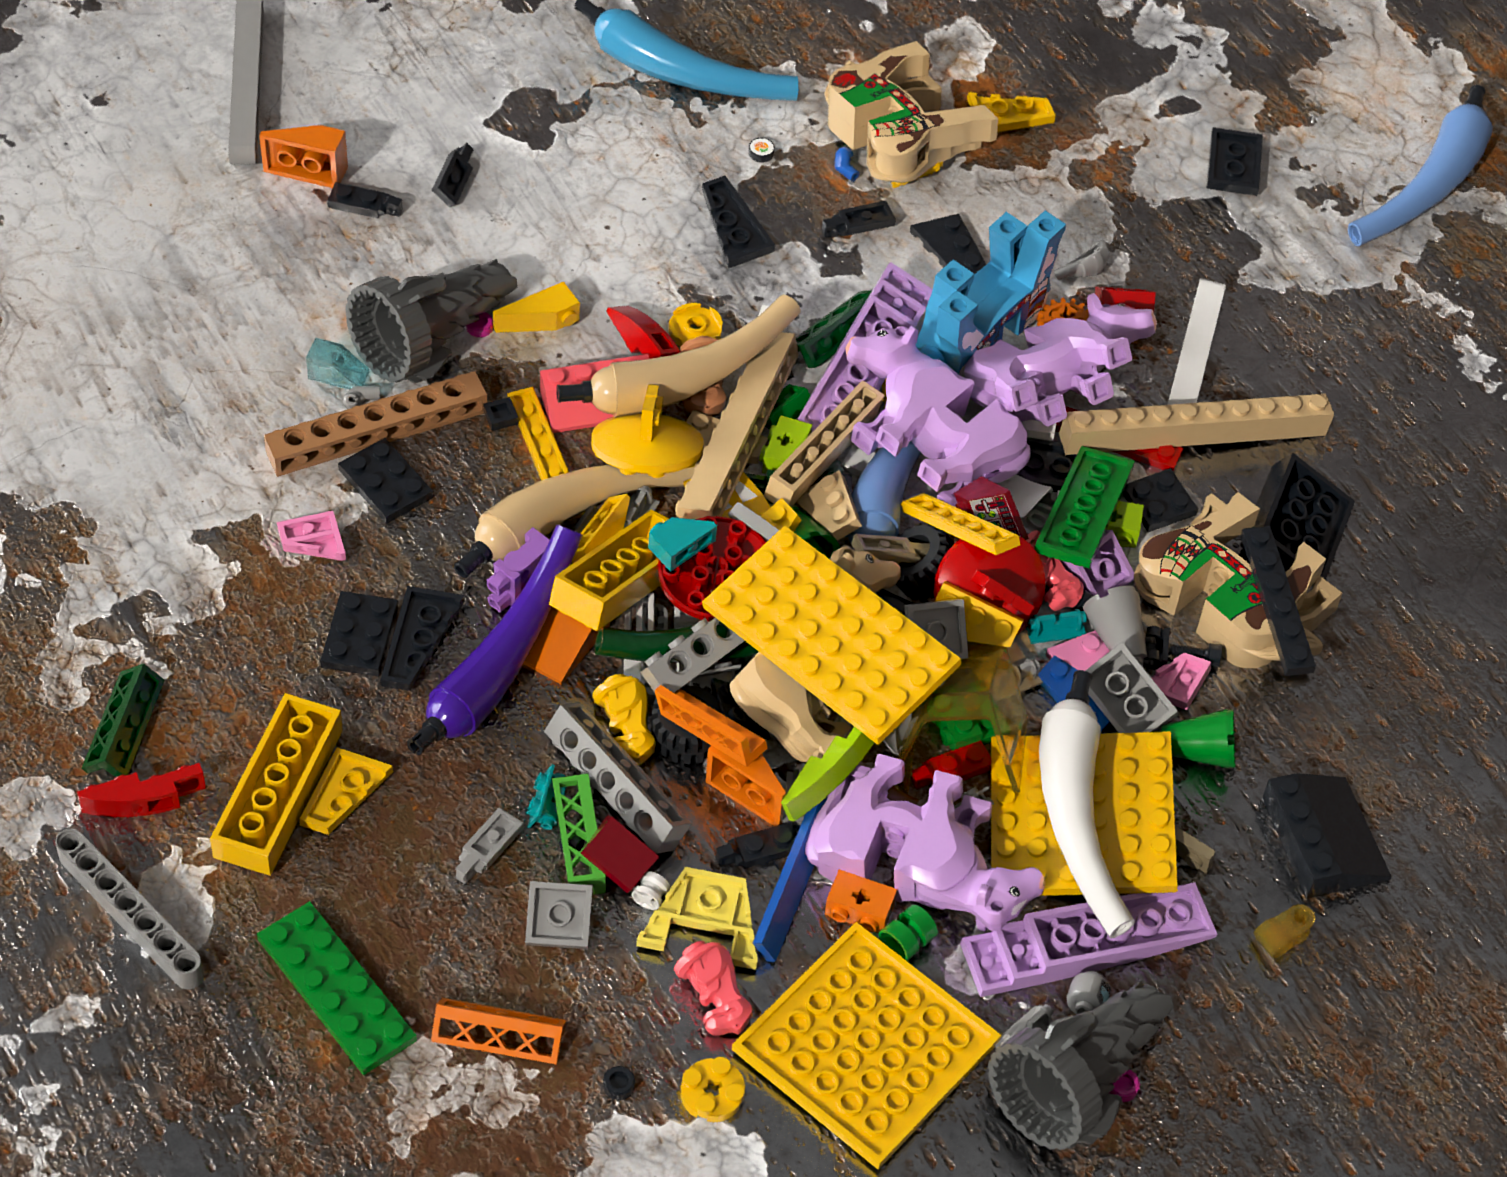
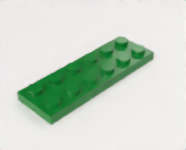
M1081 446L1035 544L1036 552L1049 558H1055L1090 569L1133 471L1135 461Z
M310 901L257 933L258 941L363 1076L417 1042V1035Z

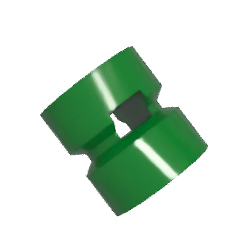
M912 904L898 915L897 920L891 921L879 931V939L908 961L919 952L920 947L926 946L937 936L938 930L931 916L923 908Z

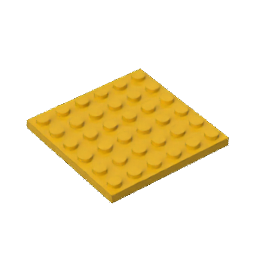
M1171 731L1100 734L1093 785L1094 821L1101 853L1114 886L1119 894L1178 892ZM1041 735L991 737V799L994 803L991 816V868L999 867L1022 870L1028 867H1035L1040 870L1045 878V889L1041 896L1083 895L1070 872L1055 838L1043 796L1039 760Z
M855 922L732 1044V1051L869 1163L879 1169L1001 1040L1002 1035L859 923Z

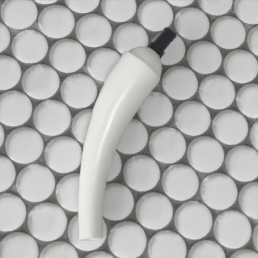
M1077 670L1074 672L1071 690L1067 693L1065 700L1055 704L1042 719L1039 744L1042 790L1055 838L1070 872L1086 902L1108 936L1116 938L1128 931L1134 925L1135 920L1117 892L1101 853L1094 821L1093 800L1095 763L1101 727L1097 722L1095 712L1089 706L1090 698L1088 697L1092 675L1087 671Z

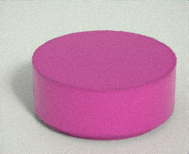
M488 313L479 315V321L466 326L467 332L470 335L486 337L493 331V318Z
M1129 1069L1113 1084L1115 1088L1109 1094L1119 1095L1122 1098V1102L1131 1101L1136 1097L1140 1087L1138 1076Z

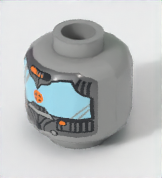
M1094 971L1080 973L1071 982L1067 994V1005L1076 1015L1084 1011L1093 1010L1110 998L1111 986L1100 973Z

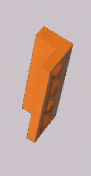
M662 685L654 690L662 716L744 766L748 767L768 749L765 739L685 691L679 689L674 693Z
M441 998L436 1005L431 1042L557 1064L561 1039L565 1033L567 1020ZM442 1018L454 1020L461 1029V1032L453 1037L440 1035ZM463 1022L472 1024L466 1027ZM476 1025H483L487 1027L493 1037L486 1042H478L469 1030ZM495 1028H500V1029H503V1030H501L499 1033H497V1031L495 1030ZM509 1030L516 1031L524 1043L517 1048L508 1047L500 1036ZM526 1033H527V1034H533L534 1036H532L531 1038H528V1036L526 1035ZM462 1035H465V1036L467 1037V1039H462V1038H459V1037H461ZM540 1036L554 1038L552 1055L539 1053L532 1042ZM496 1040L499 1045L490 1044V1043H492L493 1041ZM528 1046L531 1051L523 1050V1048Z

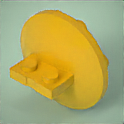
M648 385L642 413L616 418L611 417L602 421L593 429L591 447L596 457L613 467L619 468L622 474L633 475L635 473H643L653 478H661L665 476V473L694 467L703 454L704 440L701 433L687 422L661 415L663 397L658 396L659 386Z

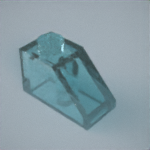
M315 338L306 356L307 375L310 380L350 390L354 386H363L369 374V368L339 343Z

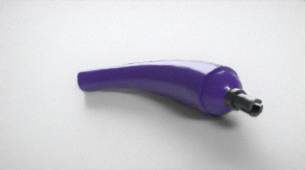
M556 525L542 558L524 589L502 620L481 644L429 694V701L426 707L427 720L422 724V729L407 741V746L412 753L421 755L434 741H439L443 737L457 738L471 735L495 709L516 678L538 638L552 608L549 605L555 576L571 565L583 537L582 534L561 525Z

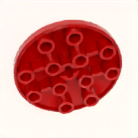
M705 516L694 519L712 521L717 525L715 542L671 572L658 560L659 582L667 598L679 610L700 620L706 618L707 621H711L715 618L703 608L702 601L766 543L759 533L746 526L744 522L720 516Z
M1020 536V546L998 555H994L960 539L947 551L940 562L935 577L934 597L936 599L944 581H947L1024 619L1017 634H1019L1028 626V618L1037 615L1043 602L1046 585L1044 567L1036 550Z

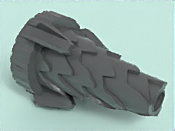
M497 259L482 265L467 266L450 274L440 273L438 275L407 277L402 283L389 276L378 277L357 286L348 295L346 319L352 343L365 365L381 379L396 383L407 379L413 383H418L422 380L426 381L439 371L448 358L452 356L451 350L442 346L447 343V339L464 331L465 326L479 321V315L488 312L499 305L502 300H505V296L517 288V278L513 277L504 265L498 263Z
M1141 980L1127 991H1120L1111 996L1093 1010L1053 1021L1047 1031L1035 1027L1034 1029L1025 1028L1017 1032L992 1053L988 1064L989 1082L995 1100L999 1107L1002 1108L1004 1115L1025 1137L1035 1141L1040 1146H1046L1048 1149H1070L1077 1143L1081 1142L1089 1145L1093 1144L1098 1137L1103 1138L1114 1123L1122 1104V1098L1119 1095L1108 1093L1115 1088L1113 1084L1129 1070L1128 1065L1142 1054L1139 1049L1150 1041L1164 1023L1163 1019L1174 1007L1171 996L1161 993L1152 985L1143 984Z

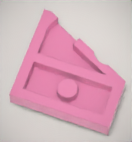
M334 511L277 522L283 551L334 560H346V553Z
M1096 630L1048 648L1046 656L1051 660L1055 655L1077 670L1086 671L1110 651Z
M1183 653L1173 659L1172 663L1158 668L1156 675L1151 678L1173 706L1188 710L1211 670V662Z

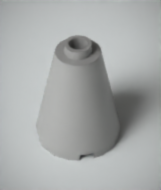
M1114 587L1108 589L1109 595L1100 598L1099 594L1086 601L1083 606L1086 617L1109 651L1123 642L1142 666L1144 658L1147 657L1140 598L1135 587Z

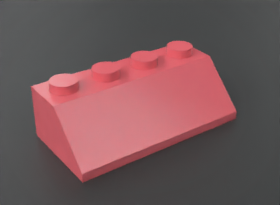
M648 354L541 370L540 394L552 432L559 433L596 427L602 421L613 417V414L601 412L592 403H583L582 401L558 403L556 396L557 385L581 384V381H590L597 371L608 367L610 363L649 359Z

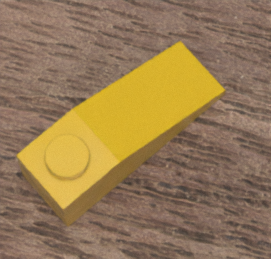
M564 281L493 311V330L496 333L555 331L580 321V302Z
M628 494L607 498L580 533L583 537L572 564L624 529L630 501Z

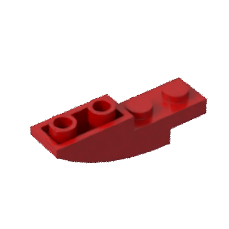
M628 305L608 307L606 310L631 353L641 352L642 355L648 354L649 359L681 352L668 333L642 311Z
M196 763L184 765L175 771L162 775L151 776L141 782L137 772L121 775L114 780L102 784L90 785L83 790L77 791L82 813L104 817H138L180 808L179 797L206 789L201 765Z

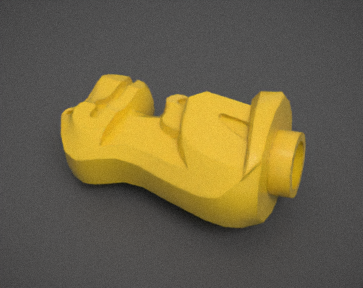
M624 674L610 676L594 690L592 695L594 703L599 707L605 708L606 715L610 719V732L614 735L622 733L623 736L614 737L616 742L638 765L642 764L654 753L656 741L647 727L648 693L646 687L641 680L633 676H626Z

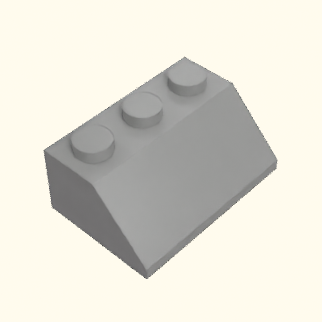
M1123 642L1086 670L1092 675L1088 695L1119 733L1156 732L1162 728V725L1168 724L1179 715L1177 709Z

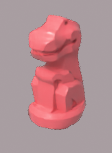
M1038 530L1029 533V539L1026 540L1034 549L1040 535ZM1038 554L1044 567L1046 585L1049 587V590L1044 595L1045 602L1048 601L1049 607L1053 611H1059L1065 607L1074 608L1081 600L1084 592L1082 581L1067 571L1060 560Z
M698 941L693 943L683 951V956L674 967L676 975L681 979L690 980L695 990L700 994L699 1001L702 1006L706 1007L711 1003L716 1006L714 1010L707 1012L704 1016V1026H706L705 1029L709 1034L713 1036H721L727 1033L741 1034L752 1018L753 1008L738 990L735 968L729 951L719 942L706 944L704 941Z

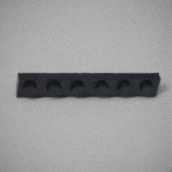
M1271 527L1244 528L1240 536L1285 676L1314 673L1316 664Z

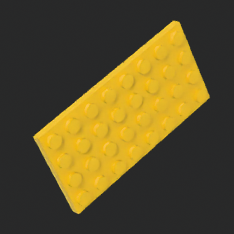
M786 526L782 527L702 601L705 610L877 745L961 666L960 657Z

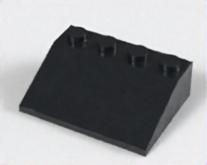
M1291 453L1272 465L1256 504L1260 509L1255 526L1252 528L1271 527L1285 571H1288L1293 565L1298 547L1305 542L1326 558L1321 577L1326 580L1355 501L1296 454Z
M1295 773L1268 780L1262 800L1306 899L1391 880L1392 876L1346 777Z

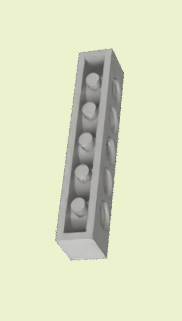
M704 618L691 627L694 633L685 639L683 635H680L669 643L668 646L671 650L662 656L658 651L647 659L645 663L648 667L640 673L653 691L662 685L675 693L745 640L717 618H713L709 622ZM717 625H721L726 629V638H722L717 634ZM694 641L703 645V655L695 652L693 648ZM671 658H675L680 662V672L672 669L670 665Z
M581 702L561 704L544 730L552 740L553 745L568 757L573 767L582 774H589L590 785L598 790L607 800V804L618 812L626 821V825L637 833L646 846L656 854L675 850L692 823Z

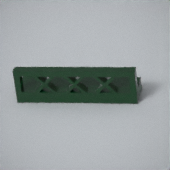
M859 291L796 337L798 352H801L808 368H816L836 353L872 291Z
M144 663L120 672L81 769L86 773L105 769L114 777L128 775L165 679Z

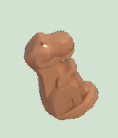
M709 336L696 337L686 341L680 347V353L707 346L718 339ZM724 379L683 400L682 403L685 410L689 413L695 410L709 416H715L723 411L727 403L726 394L722 388Z

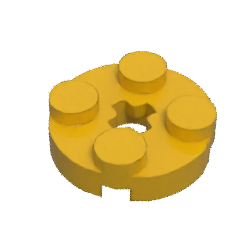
M687 303L673 311V316L669 319L668 332L672 340L681 347L686 341L699 336L721 339L723 322L720 314L714 308L709 306L708 310L701 307L700 303ZM695 324L697 327L701 326V328L692 329L691 325Z
M727 1058L703 1059L685 1070L682 1077L680 1095L685 1109L696 1118L697 1115L707 1118L708 1122H721L731 1118L738 1112L744 1099L745 1081L740 1071ZM708 1085L719 1086L718 1095L714 1096L712 1092L706 1093L704 1090L708 1088Z

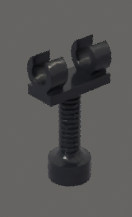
M1147 627L1145 643L1151 646L1162 645L1161 652L1155 649L1146 650L1147 657L1143 661L1144 667L1158 669L1163 665H1167L1169 655L1179 656L1183 653L1208 660L1213 667L1220 666L1222 644L1210 643L1204 649L1172 645L1169 643L1170 628Z

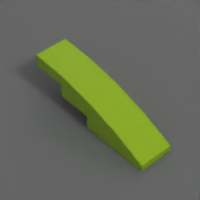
M853 727L847 738L835 736L821 759L810 756L781 802L788 819L795 822L825 799L862 761L874 744V741L856 727Z

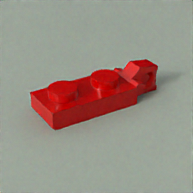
M980 740L928 759L922 763L921 767L912 770L911 781L916 789L929 784L933 785V775L936 770L960 776L964 781L991 771L992 758Z

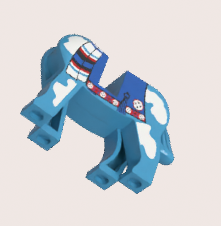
M1046 210L1028 226L1008 212H1005L989 227L990 262L974 274L953 259L935 275L932 294L926 307L924 322L916 343L918 350L932 359L943 361L958 375L965 377V364L976 350L993 346L997 341L1002 340L1004 327L1017 336L1023 333L1024 329L1028 328L1036 320L1038 312L1042 311L1051 290L1050 275L1057 257L1060 240L1066 230V224Z

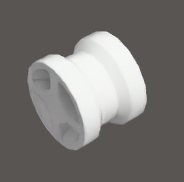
M647 871L640 879V886L634 888L632 898L637 904L646 909L657 910L662 903L661 897L668 893L670 884L661 875Z

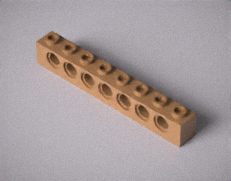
M475 371L460 374L447 380L434 382L414 390H407L404 393L381 398L371 403L354 406L351 409L328 414L318 419L301 422L298 425L265 434L266 454L276 476H282L357 453L383 438L393 442L484 414L483 404L487 403V393Z

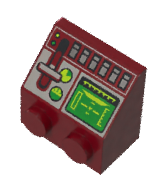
M981 476L954 492L957 501L956 508L1017 534L1025 540L1029 539L1010 490Z

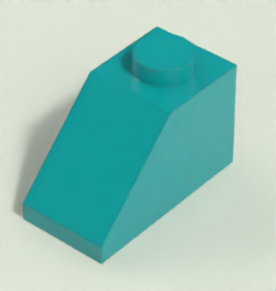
M671 517L664 523H657L650 530L648 548L671 572L716 541L717 525L712 521Z

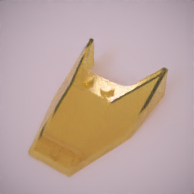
M990 644L968 645V658L961 659V666L945 680L941 687H938L916 708L896 755L897 759L905 762V777L903 782L898 783L900 790L907 794L909 792L915 740L925 723L931 721L985 719L992 723L1014 792H1020L1028 716L1007 647Z

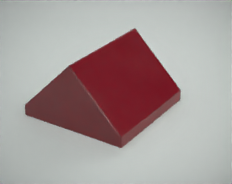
M610 815L603 820L581 852L586 859L627 893L632 890L659 857Z

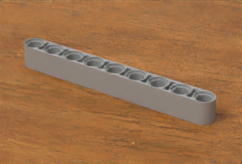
M236 0L228 148L230 165L257 164L264 17L263 0Z

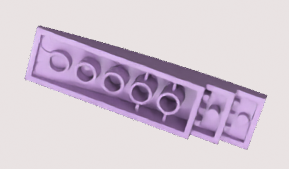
M890 262L851 325L797 420L812 424L813 432L862 380L879 391L886 378H880L865 366L855 365L847 360L845 348L849 340L853 336H869L882 328L895 329L904 326L909 329L911 326L916 327L926 309L933 289Z
M1194 882L1178 885V892L1135 893L1120 896L1133 916L1135 923L1128 931L1116 938L1108 936L1086 902L1027 913L1023 920L1006 923L1000 931L962 937L960 945L979 996L983 997L1067 979L1086 971L1095 972L1216 938L1217 932Z

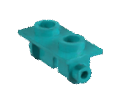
M1075 609L1072 612H1064L1059 615H1033L1032 618H1028V626L1026 627L1030 643L1036 644L1073 639L1086 634L1083 624L1086 622L1085 611Z
M554 764L545 773L540 772L535 780L534 789L537 790L536 796L532 798L527 809V814L530 815L528 828L535 822H538L543 829L551 830L557 824L556 803L551 801H555L552 778L566 776L562 773L553 774ZM560 787V792L564 795L566 787Z

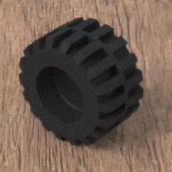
M917 523L912 528H906L905 532L901 535L898 534L896 537H907L910 542L928 543L930 544L929 551L917 564L906 562L898 564L901 577L896 585L912 600L920 599V601H923L924 599L927 600L928 597L931 599L935 598L934 583L938 567L944 555L955 542L945 531L927 523L923 525Z
M693 683V686L685 684L680 688L721 713L716 694H711V688L707 686L700 688L698 683ZM657 699L655 700L651 722V734L656 741L655 748L657 750L661 749V755L665 758L671 756L672 761L676 763L679 760H683L684 764H691V761L695 760L697 764L703 762V758L708 756V749L711 745L662 716Z

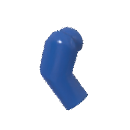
M841 147L835 154V169L848 180L854 182L859 177L860 172L850 165L853 151L849 148Z

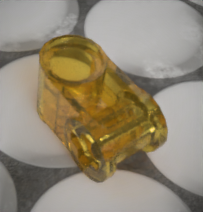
M1294 905L1278 916L1270 918L1259 925L1254 931V936L1272 959L1279 958L1308 938L1310 928L1315 921V914L1308 906Z

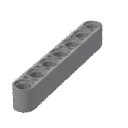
M72 828L61 831L55 839V845L59 860L67 871L179 987L187 990L198 987L202 983L204 975L201 958L193 947L80 831ZM107 887H114L112 889L105 890V888ZM127 907H134L130 910H124ZM146 927H153L150 930H143ZM166 947H174L168 951L163 950ZM187 967H192V968H193V969L190 970V971H182L183 969H185V968H187Z

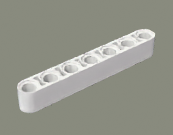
M1200 278L1168 405L1197 403L1226 284Z

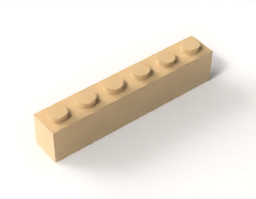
M862 380L770 476L764 497L774 504L782 498L792 507L852 443L851 435L854 425L857 422L871 423L877 417L885 395Z

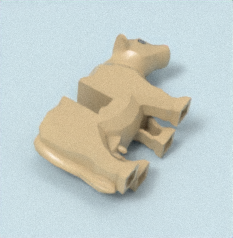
M843 546L834 551L830 558L831 561L874 593L893 587L901 577L900 566L896 562L879 560L869 552L855 551L848 546ZM760 652L751 659L729 684L730 692L735 702L750 718L772 733L787 752L798 761L807 763L810 756L821 759L835 736L843 738L852 728L846 722H833L826 719V716H829L831 711L824 705V702Z

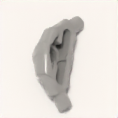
M1099 240L1097 245H1094L1087 252L1065 266L1054 270L1056 278L1058 280L1067 276L1085 278L1100 274L1110 257L1109 243L1106 240Z

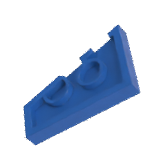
M1054 655L1038 673V676L1043 681L1040 685L1056 703L1065 700L1067 693L1070 692L1073 675L1077 669ZM1088 695L1090 698L1089 706L1095 712L1097 722L1101 727V734H1103L1111 725V722Z

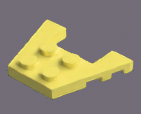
M685 867L666 894L665 900L659 909L655 910L650 917V922L644 931L639 933L637 946L664 951L671 924L734 936L730 955L734 966L756 970L758 958L753 944L754 931L751 923L746 878Z

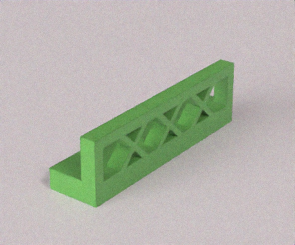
M589 774L552 778L568 884H592L594 895L606 893L605 874L581 854L585 846L579 852L569 846L568 843L573 836L578 835L585 840L587 845L597 830ZM577 785V794L571 800L560 792V787ZM571 809L581 814V820L576 825L565 820V816ZM581 861L589 866L590 874L574 876L573 868Z

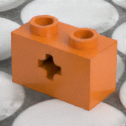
M839 869L827 897L825 915L830 916L837 922H847L850 924L857 922L869 932L879 933V931L887 926L895 905L897 889Z

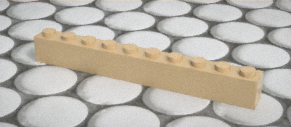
M781 332L771 343L746 363V369L743 375L739 376L737 387L730 394L729 403L721 413L720 422L713 429L712 438L709 444L705 445L703 456L700 462L695 465L694 474L690 482L686 483L685 493L676 504L677 517L684 519H698L705 516L722 517L799 355L795 333Z
M1327 394L1067 412L1066 419L1062 421L1059 436L1066 455L1078 454L1081 446L1102 452L1152 449L1165 445L1179 447L1326 436L1334 412Z

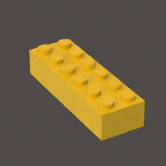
M651 509L555 576L549 605L595 631L603 628L660 586L658 577L659 559L648 548L649 532L657 523H664L669 518Z
M287 693L284 694L210 837L213 858L271 876L343 731L341 710Z

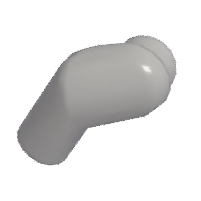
M380 386L352 387L344 395L343 405L345 408L351 409L354 406H360L366 400H379Z

